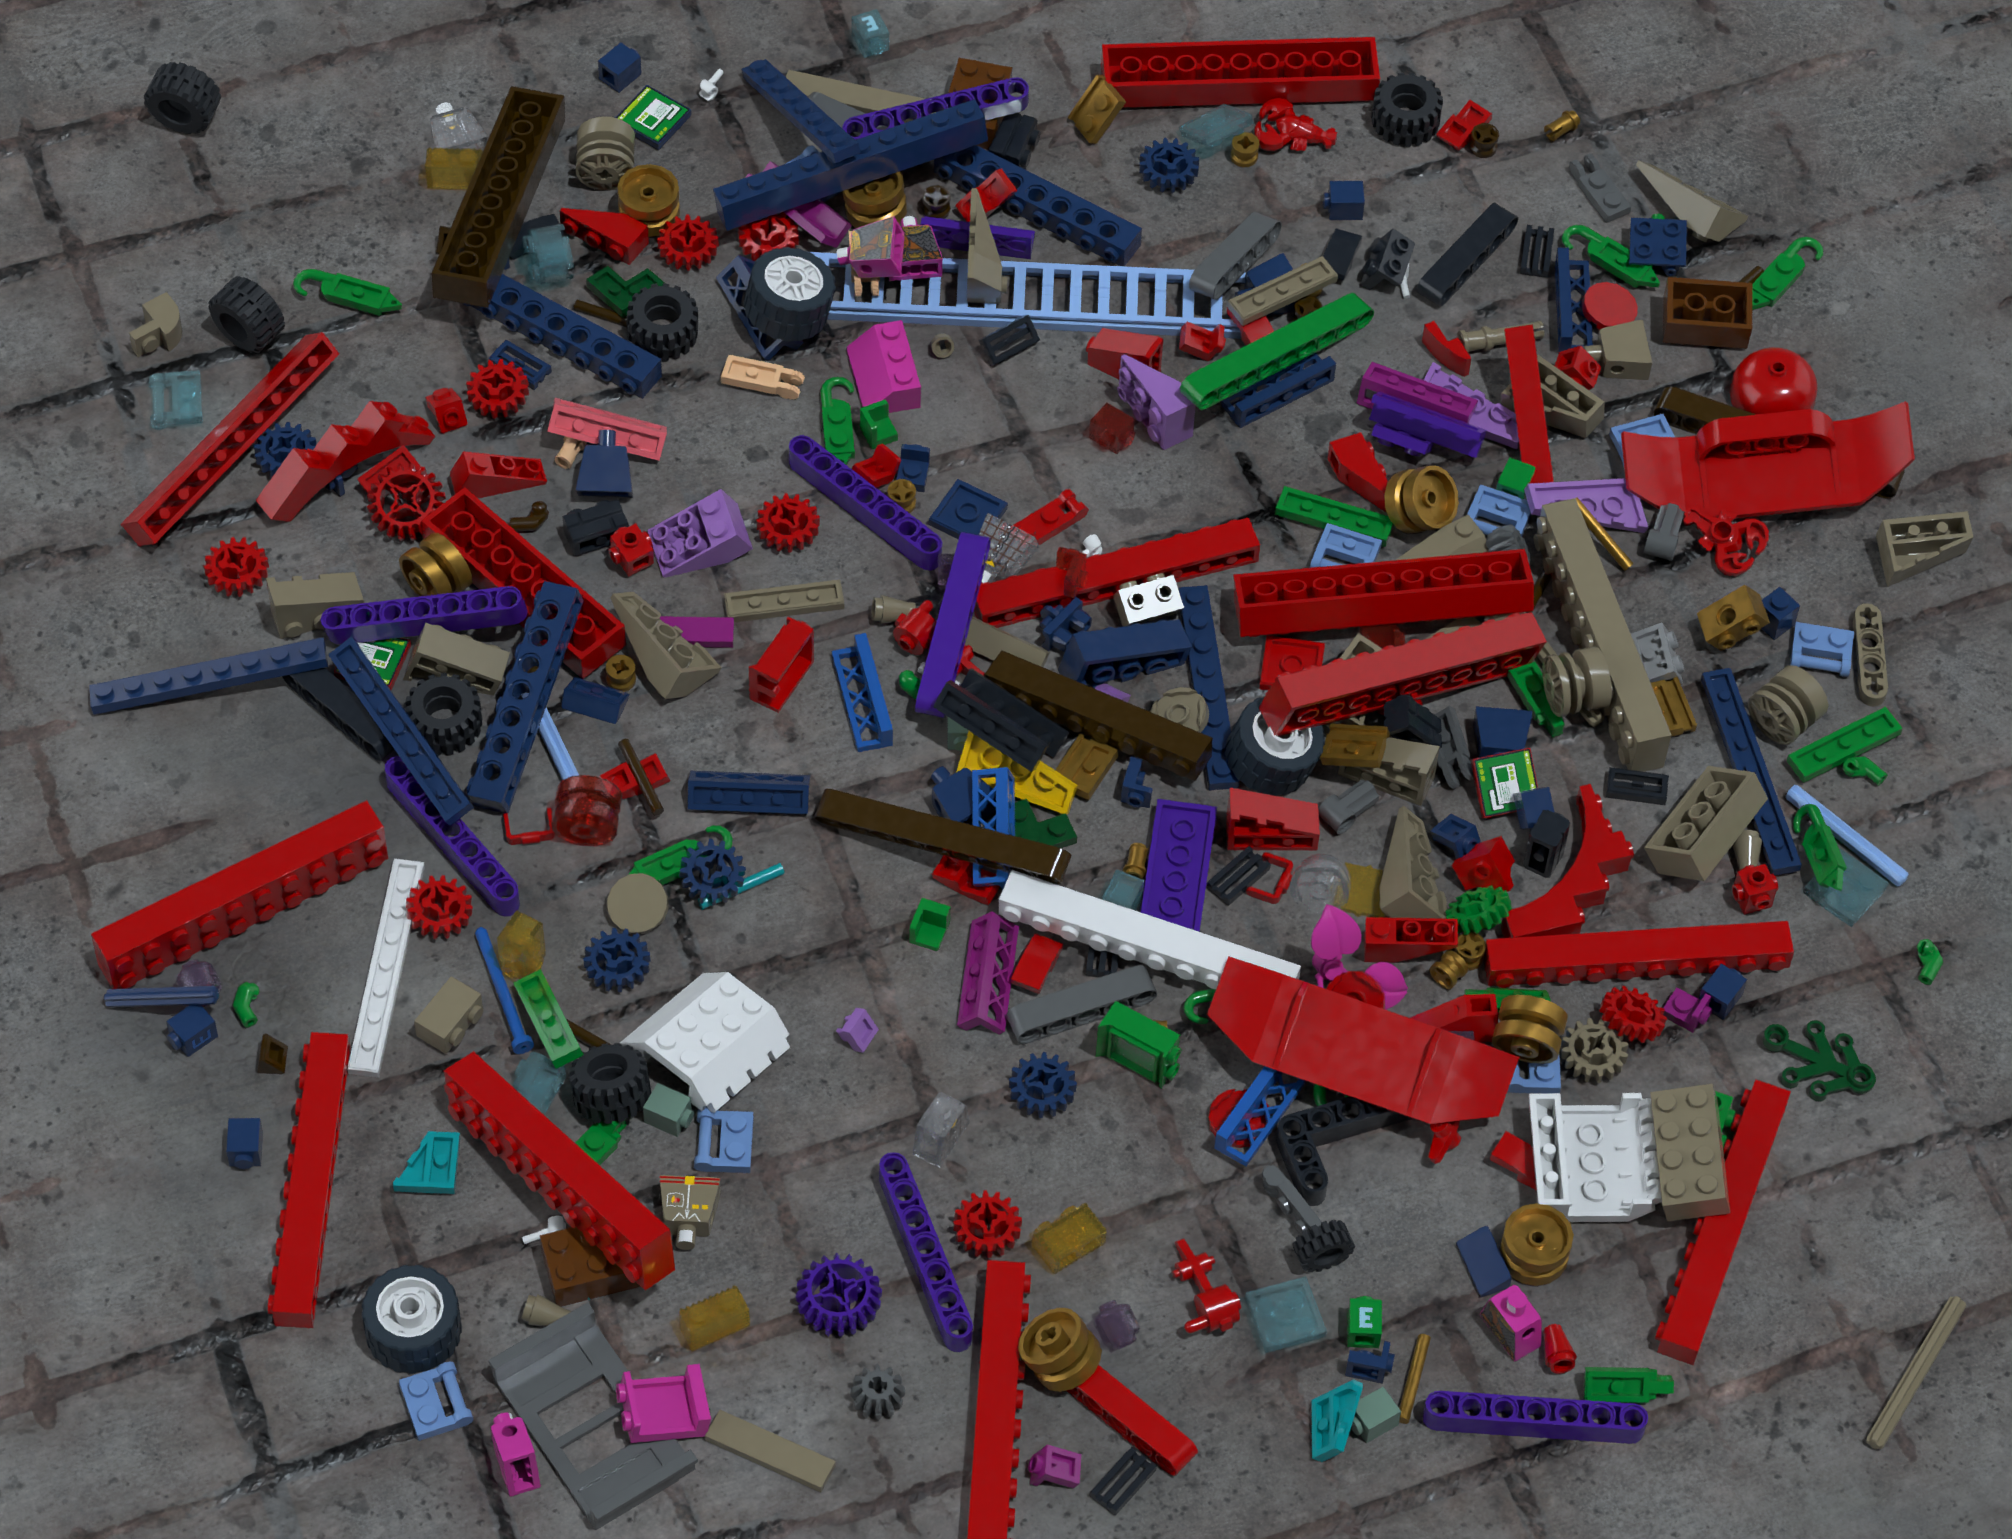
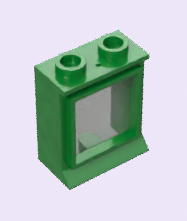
M1115 1001L1098 1026L1096 1057L1107 1055L1111 1060L1153 1082H1159V1087L1162 1089L1168 1079L1172 1081L1180 1068V1064L1177 1063L1182 1051L1179 1048L1180 1034Z

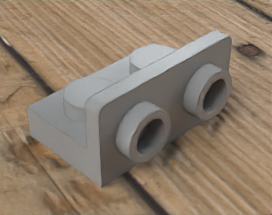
M1661 622L1631 633L1650 683L1660 680L1666 681L1674 677H1678L1680 684L1683 683L1681 673L1685 672L1680 656H1676L1675 648H1678L1679 645L1673 631L1668 632Z

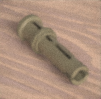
M1541 321L1497 329L1482 326L1480 330L1465 332V330H1459L1457 337L1468 353L1469 351L1480 349L1487 352L1496 345L1506 344L1505 328L1533 324L1535 330L1544 326ZM1544 330L1534 332L1535 339H1543Z

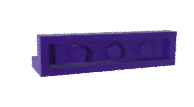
M927 216L921 218L920 225L928 224L932 227L940 248L969 251L970 222ZM989 225L1000 256L1031 260L1035 231Z
M1383 392L1373 394L1371 403H1374L1369 420L1471 457H1478L1487 432L1486 429Z

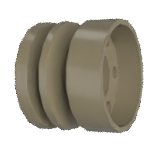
M596 117L581 124L577 131L576 176L581 183L597 190L617 189L620 178L629 169L634 168L635 132L632 127L623 120L614 117Z
M1598 647L1578 649L1573 653V657L1569 653L1562 652L1558 656L1552 654L1544 658L1542 665L1544 690L1550 708L1556 716L1562 717L1568 713L1577 714L1581 710V706L1585 710L1591 711L1606 708L1610 705L1612 698L1610 673L1605 657Z
M1787 665L1770 679L1769 683L1762 686L1748 700L1749 713L1757 727L1768 738L1784 745L1794 742L1799 735L1807 730V727L1813 725L1827 713L1829 706L1827 696L1817 680L1804 669L1792 665Z

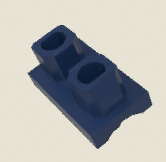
M1075 597L1065 608L1061 605H1057L1055 608L1046 605L1041 609L1040 614L1043 620L1040 622V627L1043 629L1045 637L1042 647L1047 651L1055 647L1065 652L1073 635L1068 632L1071 628L1080 632L1087 631L1091 627L1092 618L1082 610L1083 601Z

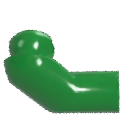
M905 670L899 675V685L904 692L916 699L921 680L912 671Z
M1852 757L1846 759L1843 763V771L1846 775L1851 777L1867 776L1877 785L1882 784L1888 776L1886 772L1867 757Z
M1923 939L1917 944L1918 956L1924 965L1918 979L1925 985H1931L1943 964V959L1933 942L1929 939Z
M242 983L237 988L232 1004L234 1011L245 1028L255 1025L258 1021L250 1007L251 1000L256 999L257 995H259V987L255 983Z

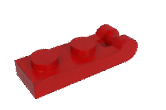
M1066 489L1058 498L1011 526V529L1015 526L1011 532L1013 535L1020 529L1016 536L1022 540L1030 534L1025 540L1030 545L1024 542L1020 546L1023 541L1014 538L1012 542L1017 547L1020 546L1019 549L1025 555L1083 519L1089 509L1083 502L1076 500V495L1071 489ZM1068 507L1070 511L1065 514L1062 510ZM1009 535V539L1012 540L1013 536Z

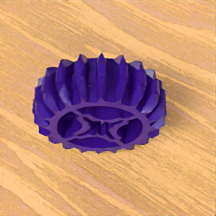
M837 1252L834 1255V1260L830 1261L823 1255L821 1264L812 1261L810 1270L804 1269L802 1279L797 1282L796 1301L799 1303L798 1311L800 1314H805L804 1321L806 1324L813 1323L816 1332L824 1327L827 1336L833 1330L838 1331L840 1338L844 1335V1330H849L854 1335L856 1333V1326L865 1329L867 1327V1320L874 1321L876 1311L881 1307L879 1299L882 1297V1289L878 1287L879 1278L878 1276H873L871 1266L864 1268L862 1258L855 1263L852 1262L850 1253L846 1256L845 1260L840 1259ZM828 1281V1285L820 1289V1293L813 1295L820 1284ZM864 1295L863 1300L850 1310V1304L857 1301L858 1297Z

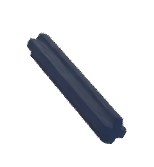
M215 986L108 989L106 994H104L107 1007L216 1004L219 999L218 988Z

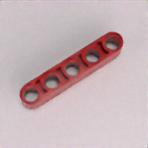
M1100 1365L1097 1366L1095 1372L1084 1383L1073 1389L1066 1390L1172 1476H1176L1198 1453V1449L1192 1440Z

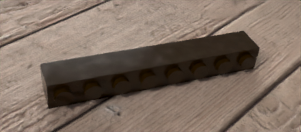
M1003 650L1000 651L984 674L986 678L1053 722L1065 726L1073 732L1089 736L1099 743L1108 744L1126 754L1146 760L1152 765L1170 770L1178 776L1196 781L1212 757V737Z

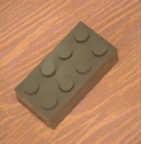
M1707 766L1644 847L1658 874L1700 881L1707 879L1768 800L1755 772Z
M1713 1084L1650 1092L1662 1206L1667 1221L1730 1213L1718 1100Z

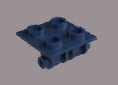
M1631 218L1629 264L1662 266L1667 276L1676 275L1679 267H1686L1687 220Z

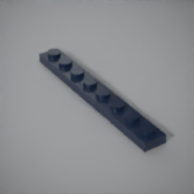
M766 59L756 60L749 66L741 69L743 78L835 163L861 153L859 143Z
M1208 585L1179 587L1178 590L1184 609L1181 611L1183 628L1192 646L1188 654L1193 690L1197 691L1204 698L1209 709L1207 726L1201 732L1213 738L1212 757L1205 766L1209 791L1239 788V780L1235 777L1234 772L1230 770L1225 755L1226 741L1231 733Z
M351 636L328 655L445 822L451 826L474 807L355 639Z
M322 637L89 685L91 709L95 715L328 667L326 644Z
M1731 668L1704 672L1701 676V682L1732 768L1755 772L1768 797V800L1751 821L1754 830L1759 833V838L1762 839L1761 849L1770 874L1780 875L1800 871L1802 864L1732 670Z

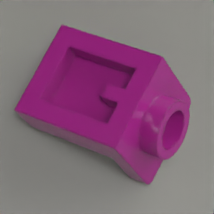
M1676 987L1664 1006L1665 1012L1663 1015L1668 1020L1693 1033L1699 1023L1704 1025L1712 1012V1008L1709 1007L1711 996L1705 994L1702 1000Z
M1047 1444L1037 1453L1033 1454L1029 1461L1030 1484L1038 1486L1046 1480L1074 1489L1080 1484L1082 1454Z

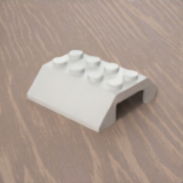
M729 972L702 973L620 1042L622 1046L629 1045L633 1047V1050H639L646 1061L651 1056L690 1086L689 1097H691V1103L701 1111L707 1106L713 1113L730 1100L729 1095L735 1096L751 1082L749 1077L756 1078L772 1064L770 1059L775 1061L790 1048L786 1040L789 1033L775 1008Z
M1560 1093L1529 1094L1538 1204L1552 1206L1562 1212L1569 1222H1629L1655 1211V1204L1662 1202L1660 1179H1655L1659 1177L1657 1151H1653L1656 1149L1654 1123H1651L1653 1122V1113L1650 1098L1643 1099L1641 1093H1622L1620 1105L1561 1106Z

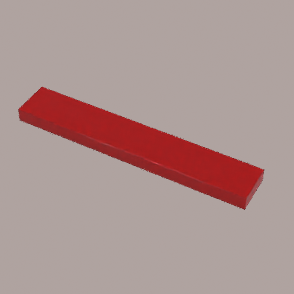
M1531 324L1505 328L1521 460L1524 463L1535 466V473L1530 483L1554 482L1534 327Z

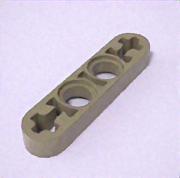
M1867 603L1858 606L1855 610L1853 631L1859 696L1864 704L1875 707L1883 704L1888 692L1881 612L1873 604ZM1863 615L1868 616L1869 620H1871L1869 628H1865L1866 619ZM1871 638L1875 640L1877 646L1867 647L1861 640ZM1867 662L1875 663L1879 670L1876 672L1868 671L1865 669L1864 664ZM1871 682H1875V692L1878 695L1872 694V691L1869 690Z

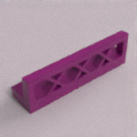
M769 161L763 172L778 167V165ZM820 199L783 211L821 243L837 248L852 226Z
M1371 362L1362 377L1357 404L1372 409L1374 403H1371L1372 398L1366 397L1367 389L1375 392L1392 395L1469 423L1478 403V400L1375 362Z
M993 911L972 920L957 1026L967 1031L981 1024L999 1035L1005 1032L1006 1014L1008 1012L1019 926ZM999 928L1008 932L1006 944H1004L999 934ZM996 952H999L1003 961L1002 970L995 959ZM993 978H995L1000 988L999 996L996 995L992 987ZM990 1004L996 1014V1021L988 1017Z

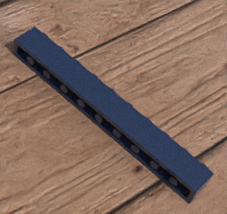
M974 99L857 139L856 141L859 143L861 153L835 163L822 151L714 188L717 213L728 231L988 141L985 116Z

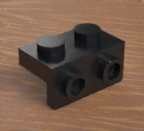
M1395 229L1390 230L1381 238L1377 237L1370 246L1369 251L1371 255L1363 266L1362 272L1364 275L1360 285L1371 290L1383 279H1386L1395 286L1402 284L1415 243Z

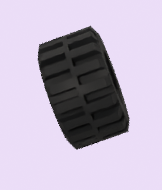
M169 62V64H162L157 69L144 94V105L148 108L149 114L153 115L154 119L162 123L163 126L179 133L198 134L209 125L220 103L221 94L219 93V87L214 84V80L203 71L196 69L194 66H188L185 63Z
M1403 72L1398 73L1396 77L1390 75L1387 77V81L1382 80L1379 83V88L1375 90L1371 117L1372 125L1376 127V133L1383 135V139L1387 142L1393 141V144L1397 146L1399 144H1405V147H1411V144L1418 146L1422 144L1423 140L1426 142L1431 140L1432 135H1436L1440 125L1443 96H1441L1440 89L1435 88V83L1432 80L1427 81L1425 76L1420 75L1418 77L1415 76V73L1409 72V75H1404ZM1400 108H1409V109H1412V110H1414V111H1406V110H1402V109H1400Z
M233 277L208 302L210 315L222 334L233 344L250 353H259L285 327L284 316L275 300L261 286L245 277Z
M663 283V286L652 284L649 289L646 287L640 289V294L635 293L632 296V301H629L628 340L658 358H662V361H668L669 357L677 359L680 357V353H688L690 347L695 345L698 336L699 312L695 299L690 298V293L686 290L682 292L681 287L676 285L669 287L667 283ZM657 319H667L672 321L673 323L668 325H659L653 323L652 321Z
M441 673L440 677H435L433 674L428 676L427 681L423 679L418 681L417 688L412 687L410 689V696H407L405 701V710L437 755H441V752H447V755L454 754L453 750L457 749L461 752L466 749V744L471 746L475 742V736L479 737L480 727L482 726L481 703L477 690L474 686H470V681L467 679L461 681L460 676L455 674L452 677H447V673ZM443 709L457 712L454 716L446 719L430 716L434 712Z
M606 1043L600 1047L593 1046L589 1048V1051L583 1052L584 1055L579 1057V1059L573 1060L571 1063L572 1068H569V1079L574 1105L577 1112L582 1113V1117L585 1119L592 1118V1121L596 1123L605 1121V1124H611L613 1121L622 1122L625 1121V1118H633L637 1115V1111H643V1107L651 1094L647 1063L639 1050H633V1047L629 1045L622 1046L621 1043H614V1045Z

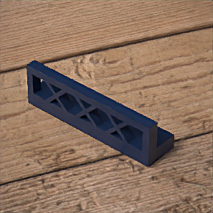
M1558 247L1554 268L1559 354L1561 351L1577 346L1593 345L1592 321L1589 322L1582 311V299L1577 303L1571 299V292L1573 290H1577L1584 296L1590 287L1589 261L1569 260V248ZM1570 270H1582L1583 275L1579 279L1574 280L1570 276ZM1575 312L1585 318L1579 325L1572 321V314ZM1578 334L1586 341V345H1572L1573 337Z
M738 255L716 276V279L764 359L770 360L783 346L797 350L804 343L803 340L783 341L777 339L767 348L765 344L767 334L760 332L757 327L753 326L750 319L747 318L746 309L742 306L741 301L743 292L747 291L755 261ZM736 271L738 274L736 286H730L727 279Z
M1314 353L1222 400L1221 406L1238 427L1242 428L1333 382L1336 362L1331 356L1322 360L1317 353Z
M691 770L688 779V809L808 814L810 775Z

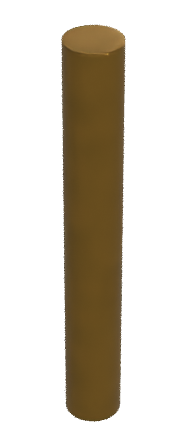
M1576 497L1589 530L1624 571L1633 565V562L1579 498Z
M1419 1334L1399 1407L1401 1410L1399 1423L1408 1424L1431 1340V1337L1426 1334Z

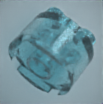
M563 224L530 229L526 236H522L525 253L529 252L531 264H527L529 278L531 281H537L539 286L572 280L574 278V274H568V269L573 268V259L568 236L562 237L560 230L565 229Z

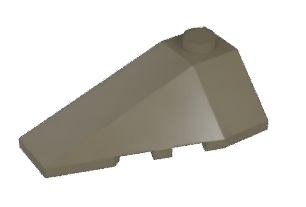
M1640 160L1637 161L1636 166L1680 220H1687V227L1693 230L1692 236L1704 242H1707L1708 239L1721 241L1746 222L1748 218L1746 214L1725 202L1704 195V191L1686 183L1682 185L1681 179L1653 164Z
M972 188L967 302L1001 304V293L1007 294V276H1002V264L978 189Z
M1468 514L1445 525L1396 560L1489 552V549L1486 546L1485 535Z
M635 592L613 593L610 597L621 622L625 625V631L648 680L656 688L658 694L665 699L686 697L722 669L703 646L697 642L692 645L681 636L683 631L679 627L665 624L659 619L661 617L660 612Z
M1405 806L1399 808L1380 883V908L1386 916L1392 918L1446 919L1447 900L1444 892H1438L1435 882L1439 878L1437 868L1432 866L1428 858V854L1432 850L1424 822Z

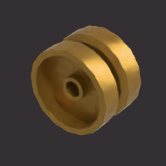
M652 164L638 165L629 169L620 178L617 186L619 213H625L647 225L648 237L659 236V230L665 229L666 221L672 224L675 223V217L680 216L678 180L671 171L662 166Z
M900 171L843 191L846 215L851 225L855 228L892 216L900 223L901 219L907 214L904 182Z
M1424 466L1417 469L1403 470L1394 474L1387 483L1384 495L1385 508L1389 519L1397 529L1404 533H1418L1426 530L1441 529L1453 521L1459 504L1458 490L1453 478L1446 470L1439 466Z
M431 533L420 542L419 548L412 547L399 558V565L403 576L418 597L462 592L472 583V574L463 556L446 537L439 533Z
M1511 995L1502 999L1498 1017L1501 1022L1495 1026L1492 1038L1493 1046L1496 1049L1518 1056L1519 1060L1524 1062L1545 1064L1557 1060L1562 1041L1560 1036L1564 1034L1568 1014L1565 1010L1553 1002L1530 995Z
M1529 1204L1512 1212L1505 1223L1500 1246V1253L1511 1277L1523 1284L1534 1286L1549 1284L1559 1278L1567 1267L1574 1234L1571 1224L1562 1212L1549 1205Z
M1060 1307L1047 1310L1035 1317L1023 1331L1018 1347L1021 1358L1034 1371L1041 1384L1049 1390L1059 1392L1073 1389L1084 1383L1095 1372L1100 1363L1102 1353L1099 1341L1087 1329L1080 1316L1071 1309Z

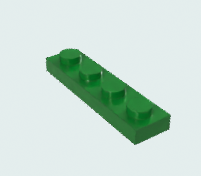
M1284 486L1275 510V515L1325 529L1326 524L1329 523L1382 540L1381 546L1384 547L1387 545L1394 526L1389 516Z
M1884 707L1789 754L1787 763L1800 780L1805 783L1843 764L1846 759L1857 757L1901 735L1903 728L1887 707Z
M539 969L513 982L555 1069L584 1055L542 970Z

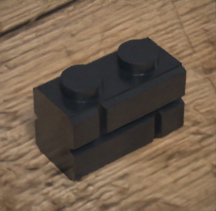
M1020 113L1005 115L988 151L1021 168L1022 166L1027 167L1031 159V146L1036 147L1038 145L1041 131L1037 130L1038 120L1028 115L1021 116Z
M618 499L614 501L603 500L594 507L584 510L573 509L567 515L562 516L564 534L574 556L610 546V536L621 527H629Z
M1399 695L1384 704V717H1386L1384 727H1388L1390 737L1440 746L1442 748V735L1439 734L1442 731L1441 719L1431 713L1427 707L1417 703L1410 695Z
M1549 810L1542 811L1537 824L1535 823L1529 833L1523 862L1525 869L1545 878L1552 876L1556 865L1564 855L1570 828L1569 820L1562 814Z

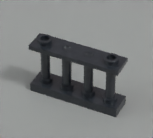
M972 668L969 669L960 686L952 680L946 682L933 706L1031 772L1036 770L1045 752L1053 758L1056 757L1069 734L1067 730Z

